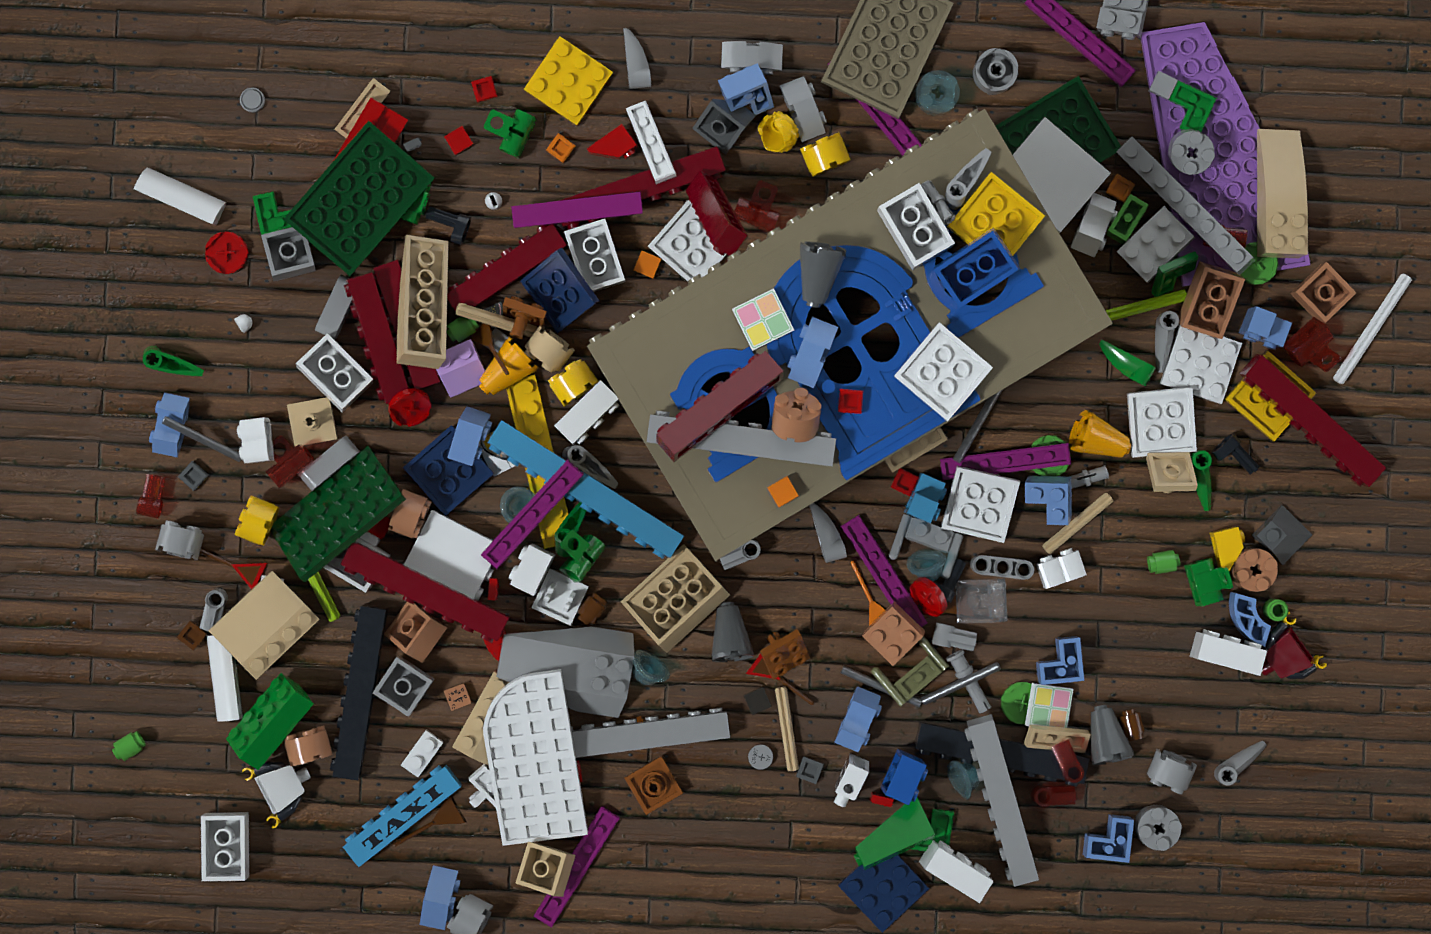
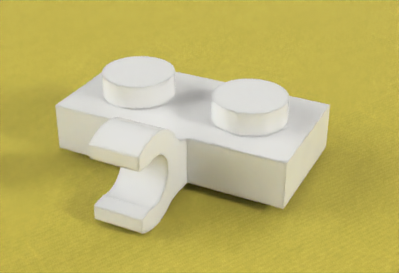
M483 764L468 777L469 781L479 790L469 797V802L476 808L487 798L496 808L490 770L487 765Z

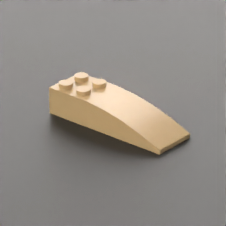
M1257 129V257L1299 259L1308 255L1307 187L1300 131Z
M411 235L405 236L398 307L397 364L439 369L446 360L448 241Z

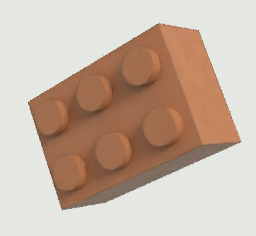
M1199 261L1178 316L1179 324L1183 328L1223 339L1245 278L1241 275L1239 276L1236 272Z

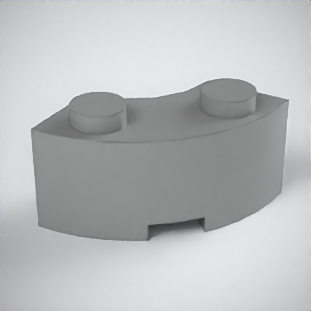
M746 41L722 42L721 68L730 69V73H736L758 63L763 75H773V71H782L783 45L768 42L753 44Z
M803 76L780 85L791 118L799 129L798 133L801 142L826 133L823 124L827 122L823 112L818 111L813 96L816 94L812 83L807 84Z

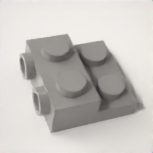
M1104 0L1103 6L1100 8L1097 30L1101 32V35L1113 37L1114 34L1122 35V38L1134 40L1135 37L1141 38L1149 0Z

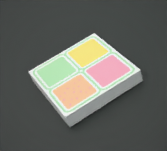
M774 289L732 309L752 351L794 331Z
M1032 683L1025 725L1067 728L1073 689Z

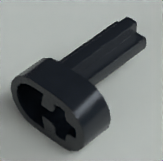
M429 207L426 212V219L454 228L451 242L462 245L467 236L472 218L463 214L456 216Z
M1231 433L1211 453L1218 461L1223 460L1231 453L1251 475L1260 466L1241 447L1239 438L1234 433Z
M960 559L955 560L950 577L945 579L942 585L935 583L944 593L947 603H952L956 594L954 589L966 565Z

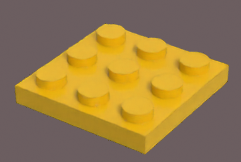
M559 36L525 86L524 91L578 126L613 72Z
M990 172L955 215V219L947 225V228L969 244L994 227L1013 256L1045 215L995 174Z
M1269 351L1263 354L1267 360L1310 399L1313 398L1316 392ZM1241 380L1225 400L1270 440L1275 441L1287 428L1291 420L1285 415L1284 417L1280 416L1273 409L1275 406L1270 401L1267 403L1258 396L1259 391L1255 387L1251 389Z

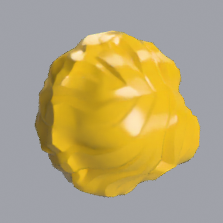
M780 111L766 115L758 125V132L761 135L765 149L774 153H783L791 150L799 138V129L793 119Z

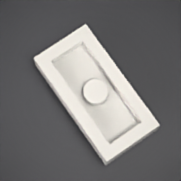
M426 729L401 766L416 777H419L441 747L443 741Z

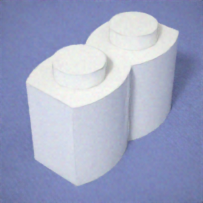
M263 417L240 420L237 426V434L242 440L239 454L244 463L274 461L270 419Z
M1072 548L1060 551V556L1055 558L1052 555L1040 558V563L1036 564L1045 589L1087 575L1079 551H1073Z

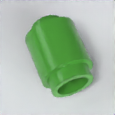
M461 316L447 325L449 329L446 332L453 342L457 340L460 343L475 333V329L479 325L475 320Z
M1173 550L1152 553L1151 556H1147L1149 572L1161 574L1177 571V567L1180 566L1178 553L1175 554Z
M1269 599L1263 605V614L1270 620L1281 621L1288 615V606L1282 600Z
M138 731L130 732L113 743L115 748L112 751L118 760L122 758L123 761H126L141 752L146 743Z

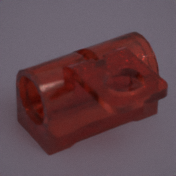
M760 180L756 185L751 200L740 196L734 210L739 221L767 233L772 231L780 215L779 212L770 209L778 188ZM766 187L770 189L771 196L769 199L763 200L759 197L758 193L761 188Z
M1315 317L1297 331L1283 346L1291 359L1300 367H1303L1310 361L1323 371L1328 372L1341 360L1340 355L1327 347V344L1334 339L1333 334L1326 324ZM1333 357L1329 364H1323L1326 358Z
M278 436L272 441L273 449L276 444L282 443L285 445L286 451L281 456L274 452V460L277 464L270 467L266 473L278 488H282L315 461V459L302 444L292 448L283 436Z

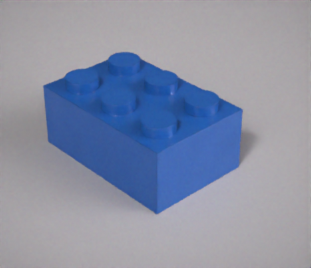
M993 227L937 264L933 270L960 309L1018 271L1019 265Z
M897 748L880 788L886 796L909 805L911 801L915 802L919 790L917 786L920 781H924L927 775V765L921 758Z

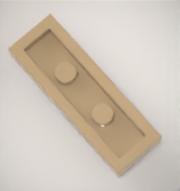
M373 78L334 130L347 138L370 97L382 103L390 90Z
M941 427L885 459V462L893 473L948 439Z
M1030 724L1024 744L1027 748L1085 753L1091 734L1088 730Z

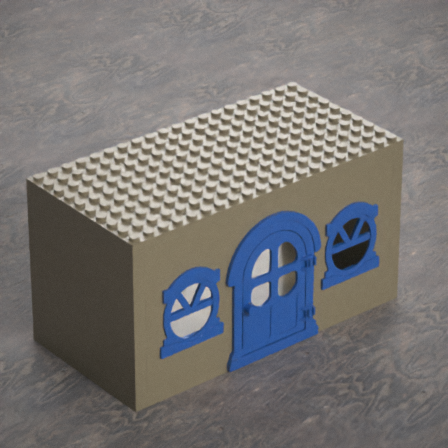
M978 109L971 111L965 115L966 117L963 118L960 124L958 120L945 127L946 129L943 130L944 132L941 135L936 132L928 137L921 147L916 144L909 148L902 156L903 158L900 159L896 156L886 162L883 170L880 171L879 168H876L866 174L867 176L863 179V182L860 183L859 180L852 182L847 186L844 193L840 194L838 191L827 198L824 205L820 206L817 203L807 210L804 217L795 216L787 222L784 229L781 230L780 227L775 228L767 233L768 235L764 241L761 242L760 239L753 241L747 245V251L741 254L740 250L728 257L727 263L721 265L719 262L708 269L707 275L701 277L698 274L688 281L687 287L683 289L680 286L668 292L669 297L662 301L661 298L656 299L648 304L649 309L642 313L641 310H638L628 316L630 321L623 325L620 321L609 328L610 332L602 336L600 333L589 340L591 343L587 346L715 561L1113 324L985 109L980 112ZM987 148L991 151V155L978 180L966 195L965 203L988 174L992 172L1043 213L1045 217L1013 255L1019 265V270L1008 277L1002 293L990 303L980 306L964 305L959 309L953 298L945 292V286L938 280L937 274L933 270L936 257L945 260L952 253L945 251L912 270L877 209L880 205L920 183L921 185L928 180H931L938 193L945 197L946 188L951 180L976 155ZM960 209L950 210L954 215H956ZM945 225L949 234L954 233L949 228H947V225ZM800 242L826 243L833 250H836V246L847 250L824 305L830 311L841 331L840 335L833 340L827 356L844 346H849L861 364L860 376L852 383H835L828 377L823 367L814 388L788 378L791 369L787 368L791 356H797L803 341V338L799 336L804 324H806L808 312L812 308L806 305L807 301L802 300ZM846 287L862 290L876 299L880 310L877 314L860 324L852 325L837 302L836 295L841 289ZM774 289L794 331L752 351L732 309ZM939 322L993 367L948 421L894 377ZM889 323L899 337V348L891 360L877 362L870 357L861 338L877 326ZM766 351L784 371L781 381L751 403L753 404L761 398L767 397L770 407V419L766 430H771L775 397L784 392L804 388L808 390L809 394L817 398L821 404L819 427L815 436L818 435V432L832 433L831 438L836 439L832 467L694 448L673 462L659 444L647 442L650 414L655 415L656 411L670 412L669 417L675 418L683 409L688 410L694 406L697 398L702 395H708V393L702 390V386L712 376L722 372H730L731 374L738 367L742 369L748 364L752 356L757 353L760 355ZM839 389L863 391L861 414L838 412ZM788 476L799 497L779 508L767 487Z

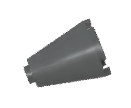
M800 242L802 300L807 301V306L820 307V304L826 303L846 256V249L836 246V250H833L826 243Z
M733 602L722 603L716 612L711 654L712 661H742L753 658L754 650L739 607L734 606Z
M1107 705L1094 707L1095 711L1091 712L1092 765H1104L1108 762L1114 763L1132 758L1134 756L1133 750L1113 709L1107 708Z

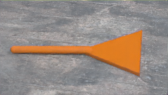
M851 561L853 570L869 600L870 626L885 609L873 601L855 562Z

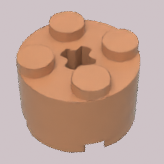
M797 388L795 391H788L775 397L772 417L773 432L779 438L786 441L787 437L795 439L794 442L799 443L813 439L819 427L820 402L804 388Z
M403 489L402 494L406 500L394 509L388 530L417 539L425 523L421 519L425 518L432 501Z
M1248 548L1241 551L1230 569V573L1238 587L1253 592L1265 591L1276 580L1278 564L1267 551ZM1251 566L1257 569L1256 573L1250 570Z
M324 725L312 728L311 730L293 733L284 739L290 766L312 762L320 757L322 759L333 755Z

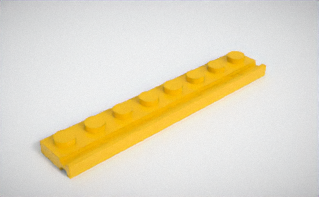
M536 375L527 376L506 388L515 428L554 453ZM527 474L533 497L542 488L545 480L540 476L534 478ZM564 496L539 523L544 549L555 547L554 535L568 516Z

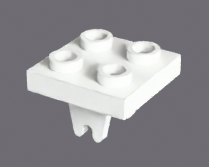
M549 569L531 608L571 626L589 586L580 582L574 583L567 576Z

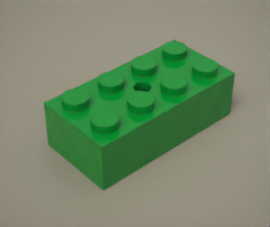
M280 673L271 682L264 694L258 697L254 706L244 714L239 724L230 731L226 740L239 759L259 770L314 703L299 684L283 673Z

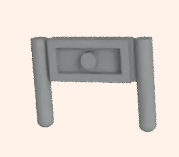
M903 514L889 554L890 559H897L905 537L913 542L948 553L941 574L944 579H948L952 572L963 535Z

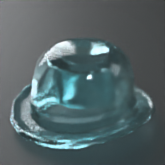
M512 487L507 490L500 502L501 513L505 520L510 523L535 494L524 487Z
M919 550L907 559L906 565L908 570L918 578L924 577L934 581L941 576L942 566L945 565L947 558L936 550Z
M646 650L634 652L632 671L633 676L639 683L653 685L669 679L670 672L668 667L658 657Z
M958 761L948 763L947 775L952 786L963 798L969 799L971 791L975 790L980 784L975 766L967 763L961 764Z

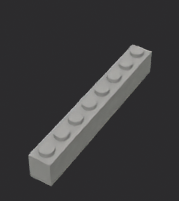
M1133 137L1117 151L1118 155L1239 276L1255 261L1253 256Z
M656 411L655 415L650 414L647 435L648 443L658 444L656 442L657 430L663 424H670L676 419L669 417L670 412ZM729 420L697 444L694 449L833 467L836 439L831 438L832 433L818 432L817 436L806 442H794L795 439L788 437L786 441L779 438L773 432L772 426L771 430L762 429V424L748 423V427L739 426V421Z
M721 707L709 709L710 713L701 714V710L689 711L687 716L672 713L667 714V718L658 719V716L645 717L646 721L637 722V718L624 720V724H616L615 721L603 722L601 727H594V724L581 725L582 729L573 730L571 726L575 755L577 758L730 738L727 710L722 711Z
M992 714L968 720V728L964 730L967 740H972L974 748L970 749L973 761L978 760L980 768L976 769L979 782L984 780L986 788H983L982 792L985 801H990L991 808L988 809L990 820H995L997 828L993 830L996 841L1001 840L1003 848H999L1002 861L1007 860L1008 867L1005 868L1008 881H1013L1014 887L1038 881L1039 877Z

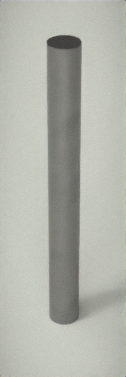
M1002 390L989 397L953 458L957 463H961Z
M167 416L164 417L163 425L238 462L241 461L239 452Z
M998 662L993 663L921 697L924 705H927L1001 670Z
M843 666L841 674L889 694L878 680ZM913 696L907 703L920 707L922 699Z

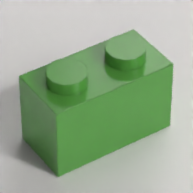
M1130 194L1106 235L1124 245L1149 205Z

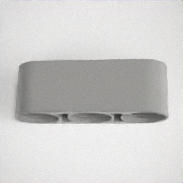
M342 274L339 276L315 328V331L323 335L328 333L334 340L338 337L349 314L350 306L353 305L351 297L347 298L344 290V285L347 284L346 279L349 278Z
M346 435L298 475L309 489L314 491L315 488L349 462L360 451Z
M976 555L970 562L972 571L980 575L1025 580L1031 578L1034 574L1033 564L1022 559ZM978 559H984L986 562V567L982 571L976 569L975 564ZM1001 561L1007 564V570L1004 573H999L997 570V564ZM1021 564H1026L1029 569L1028 573L1024 576H1021L1018 572Z

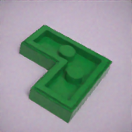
M1178 80L1168 100L1187 109L1178 129L1181 131L1192 129L1202 132L1217 98Z
M275 192L253 196L261 235L292 227L284 220L291 210L279 212Z
M1191 252L1158 267L1151 291L1155 297L1172 291L1177 277L1195 270L1199 257L1196 252Z
M932 808L930 825L935 833V838L912 848V850L927 851L932 841L938 843L941 840L949 845L954 811Z

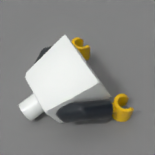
M267 761L259 770L254 767L244 768L242 772L247 770L251 772V776L245 780L255 779L272 811V814L267 818V821L270 818L276 820L272 828H276L281 821L296 812L302 801L301 795L305 792L301 783L311 778L305 767L295 772L292 766H286L283 762Z

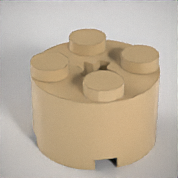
M540 325L526 343L524 353L533 360L539 359L542 361L541 366L551 373L553 371H560L575 350L573 348L568 349L569 344L551 330L548 333L543 331L545 327Z

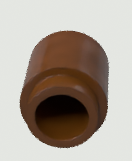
M594 592L591 596L587 597L577 611L580 614L578 619L587 625L590 622L595 624L606 609L605 605L608 602Z
M1134 708L1123 710V715L1119 716V720L1127 740L1134 741L1144 738L1143 732L1145 730L1140 711H1135Z

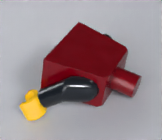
M1285 618L1270 631L1265 645V650L1267 651L1265 658L1267 660L1262 668L1264 676L1275 671L1281 679L1285 677L1288 679H1305L1314 673L1317 668L1323 669L1327 666V663L1319 665L1318 661L1323 656L1316 655L1312 657L1291 627H1287L1293 625L1296 622V618L1291 622H1288Z

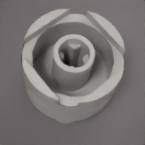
M997 48L985 51L978 58L973 68L975 84L980 90L989 95L1001 94L1007 91L1016 81L1018 75V62L1014 55L1007 50ZM998 68L1000 70L998 75H993L991 71Z
M1192 129L1182 130L1172 137L1169 143L1168 157L1171 164L1179 171L1189 175L1199 174L1211 165L1215 157L1214 146L1209 137L1200 131ZM1189 147L1195 149L1193 156L1187 155Z
M166 520L165 525H161L155 550L159 552L161 550L166 551L167 554L191 559V555H193L192 558L198 560L204 534H201L202 530L200 528L187 525V528L184 529L178 523Z
M1156 749L1147 775L1151 778V783L1161 787L1165 784L1170 786V790L1183 794L1189 787L1197 765L1191 762V765L1185 763L1186 758L1164 750L1161 754L1160 749Z
M1150 805L1142 808L1134 821L1138 839L1153 850L1165 851L1178 841L1181 834L1182 825L1177 815L1162 805ZM1155 824L1160 825L1161 829L1159 831L1154 828Z
M472 894L465 895L457 905L458 914L455 917L452 916L447 928L450 929L452 934H481L492 913L490 910L494 906Z

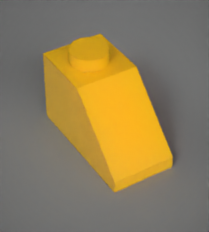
M1230 527L1210 532L1218 567H1227L1230 571L1243 550L1245 537L1243 531L1239 530V527Z

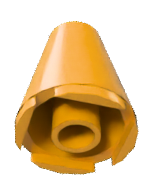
M510 336L497 352L508 369L509 375L504 373L494 357L479 379L481 382L479 387L487 395L489 393L493 395L499 393L539 368L537 365L533 367L530 365L533 363L532 359L524 353L518 344H511L513 339Z
M1084 410L1080 413V416H1082L1081 420H1075L1069 437V443L1072 444V447H1069L1070 450L1113 457H1123L1130 452V439L1092 412Z

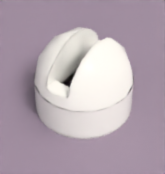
M491 192L486 196L485 204L489 209L497 210L502 205V197L496 192ZM492 195L494 196L497 205L493 206L492 201L490 199V196Z
M243 314L234 319L243 333L252 327V319L248 315Z

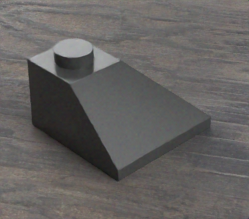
M712 99L692 129L712 145L717 146L726 155L756 115L745 106L731 112L726 100Z
M1280 505L1252 536L1281 565H1284L1312 534L1283 505Z

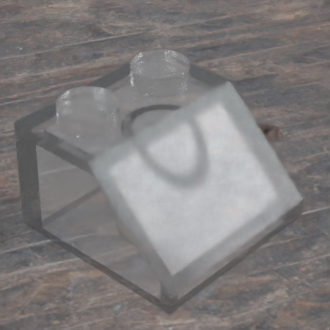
M1005 578L958 580L956 584L957 623H996L1007 621Z

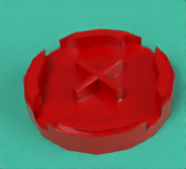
M219 232L212 236L206 244V262L218 273L227 275L236 273L244 267L248 260L247 244L242 237L233 232Z
M411 388L398 392L391 399L388 411L394 423L399 426L407 425L411 427L422 423L428 418L432 404L428 395L423 390Z
M919 577L910 585L911 597L915 604H920L923 607L921 610L924 613L937 617L946 611L947 600L944 593L933 581L924 577Z

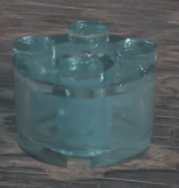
M941 70L925 74L915 89L917 105L923 112L931 116H941L948 113L956 105L960 95L956 78ZM936 88L942 93L938 98H935V94L932 93Z

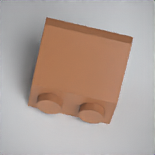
M406 602L384 635L405 654L423 663L447 627L417 604Z

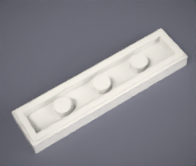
M643 101L626 108L656 184L676 177L675 170L647 102Z

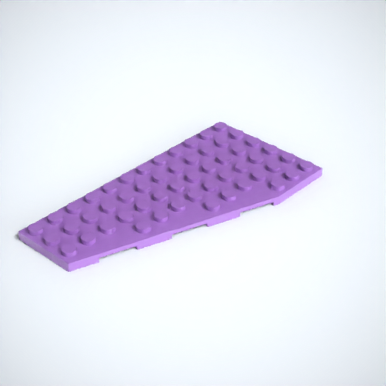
M1205 22L1142 32L1141 44L1149 88L1157 72L1160 71L1217 98L1201 132L1212 141L1215 157L1205 171L1189 175L1175 168L1168 157L1169 143L1172 137L1181 131L1178 128L1187 109L1150 92L1162 167L1242 246L1251 242H1257V129L1260 128L1236 80L1232 77L1219 53ZM1189 147L1187 155L1193 156L1195 149ZM1169 206V211L1195 237L1177 255V258L1194 251L1199 256L1195 270L1181 276L1182 287L1190 286L1199 261L1235 272ZM1309 254L1299 259L1278 258L1277 271L1309 266Z

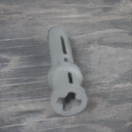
M963 649L952 653L946 658L948 662H951L956 671L955 676L958 679H962L973 672L972 665L968 664L963 655ZM977 681L965 686L979 713L987 711V708H991Z

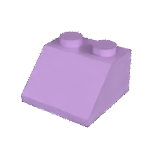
M470 339L447 349L446 360L436 370L450 398L479 386L481 384L479 379L484 373L485 368L474 342Z

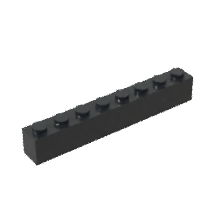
M361 605L360 610L356 609L354 622L358 623L356 631L353 630L351 636V643H354L353 652H349L347 664L351 666L350 672L345 674L344 686H347L346 694H342L340 707L344 708L343 715H339L337 721V728H340L339 737H335L333 749L337 751L336 758H332L330 764V771H333L332 777L357 781L361 778L374 699L373 691L376 687L388 609Z
M919 721L914 747L919 749L918 753L931 756V753L934 752L939 753L940 758L952 760V757L961 758L960 762L973 764L970 749L974 748L972 740H967L965 731ZM999 738L1008 772L1015 773V770L1024 771L1023 775L1036 778V774L1045 776V780L1057 782L1058 778L1066 780L1065 784L1078 786V783H1085L1089 764L1088 757L1057 750L1027 748L1024 743Z

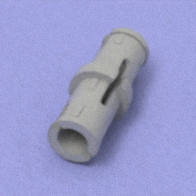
M931 180L925 181L921 184V187L943 224H950L955 219V215L945 203V197L938 193Z
M1104 465L1089 471L1085 469L1082 470V473L1069 476L1071 477V489L1083 485L1090 486L1093 482L1108 479L1109 475L1106 466Z

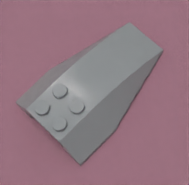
M589 626L504 634L496 677L511 682L525 674L561 669L568 708L577 712L618 718L627 700L634 661L633 633Z

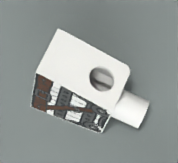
M849 753L835 785V792L837 793L834 800L835 804L846 807L849 799L856 800L869 773V761Z

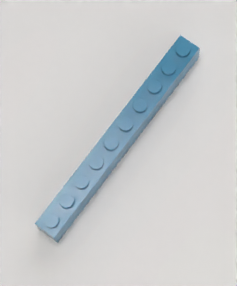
M502 420L487 442L490 445L489 449L498 455L501 452L507 455V461L517 467L521 464L527 468L525 472L534 478L540 476L545 480L544 484L565 462L564 459ZM586 473L564 495L565 498L572 502L574 499L581 502L580 507L587 512L595 511L600 514L598 518L609 525L612 522L617 525L616 530L625 536H628V534L636 537L635 542L644 548L647 545L654 549L652 553L662 559L665 556L671 558L684 537Z

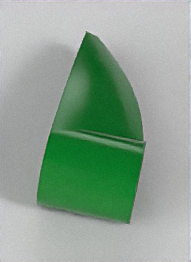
M1101 339L1099 345L1111 364L1129 379L1146 387L1156 368Z
M149 346L143 352V363L150 369L179 375L203 376L204 370L181 358L162 352L156 346ZM151 353H155L158 359L150 361L147 355L151 356Z
M1196 451L1190 455L1198 485L1196 492L1204 511H1210L1212 491L1209 466L1211 465L1212 458L1206 451ZM1199 454L1200 457H1204V462H1202V466L1200 465V463H1196V458H1199Z
M581 502L568 514L554 535L555 551L561 557L570 556L560 548L561 541L570 530H574L578 534L584 520L586 510L580 507ZM570 538L568 541V547L571 550H575V538Z

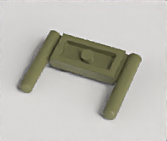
M924 636L918 643L928 653V656L894 685L878 667H874L871 670V673L900 707L949 667Z

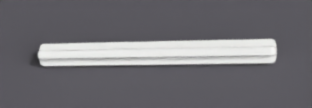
M1400 275L1333 377L1337 383H1345L1412 281L1408 275Z

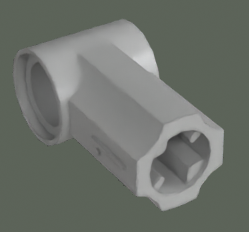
M752 539L720 558L724 570L755 559L760 554L761 546L758 541ZM752 543L756 545L757 552L754 555L746 553L745 546Z
M216 588L206 595L205 608L200 624L201 629L208 631L222 618L224 607L228 600L225 590ZM214 593L221 596V604H215L212 601Z
M936 623L932 644L973 651L977 633L956 629L951 625Z

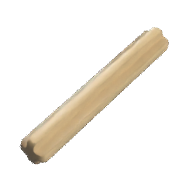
M459 303L456 308V314L507 331L512 330L515 319L463 303ZM527 324L524 336L531 338L538 327Z
M1104 493L1075 517L1069 525L1063 527L1042 545L1043 549L1048 554L1055 551L1113 502L1112 497L1108 493Z
M784 686L777 687L775 692L787 770L796 771L799 769L787 688Z

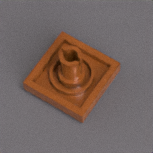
M511 296V299L505 297L503 303V314L515 318L510 335L517 339H523L528 323L538 327L540 325L545 326L547 311H544V308L537 304L527 305L523 303L522 299Z
M797 629L781 638L778 632H773L775 639L770 634L767 638L770 645L760 650L773 680L810 659L803 638Z
M662 756L624 777L646 815L683 794Z

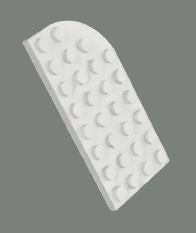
M558 669L522 675L509 682L497 693L488 708L483 727L502 845L588 835L562 671Z

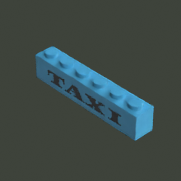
M440 765L430 772L431 777L426 781L423 778L412 786L415 790L410 794L404 792L396 799L398 802L392 808L389 805L379 812L380 817L374 821L371 818L362 825L363 831L358 835L356 832H353L345 839L347 843L343 848L358 867L462 786L461 782L447 765L443 768Z

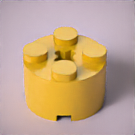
M840 133L829 137L826 136L817 140L815 144H810L800 149L812 177L837 168L851 160Z
M581 359L566 366V372L557 373L548 380L550 388L564 407L571 404V400L583 396L599 382L585 361Z
M251 495L246 505L248 509H243L239 517V521L242 524L239 523L234 535L264 546L271 533L272 525L276 521L279 507Z

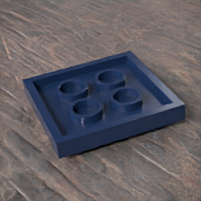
M563 248L556 250L520 281L535 303L542 306L544 311H547L546 318L557 334L600 301Z
M453 425L447 428L403 467L445 516L494 474L481 458L480 460H475L473 466L448 458L456 431Z
M898 855L867 870H864L862 865L857 866L838 884L841 890L882 933L929 889Z

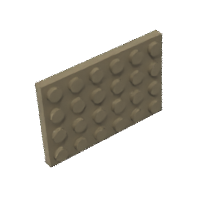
M860 0L821 82L899 119L954 3L949 0Z

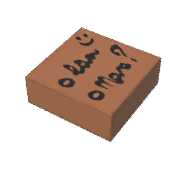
M465 683L444 690L451 711L472 703Z

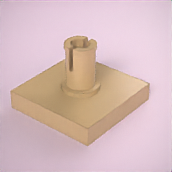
M327 397L287 405L295 447L338 439L332 404Z
M1190 452L1147 453L1146 461L1154 492L1196 491L1198 485Z

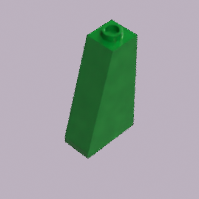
M916 798L915 802L911 801L909 805L904 804L855 847L856 854H854V858L858 866L862 865L864 870H867L935 838V833L918 798Z

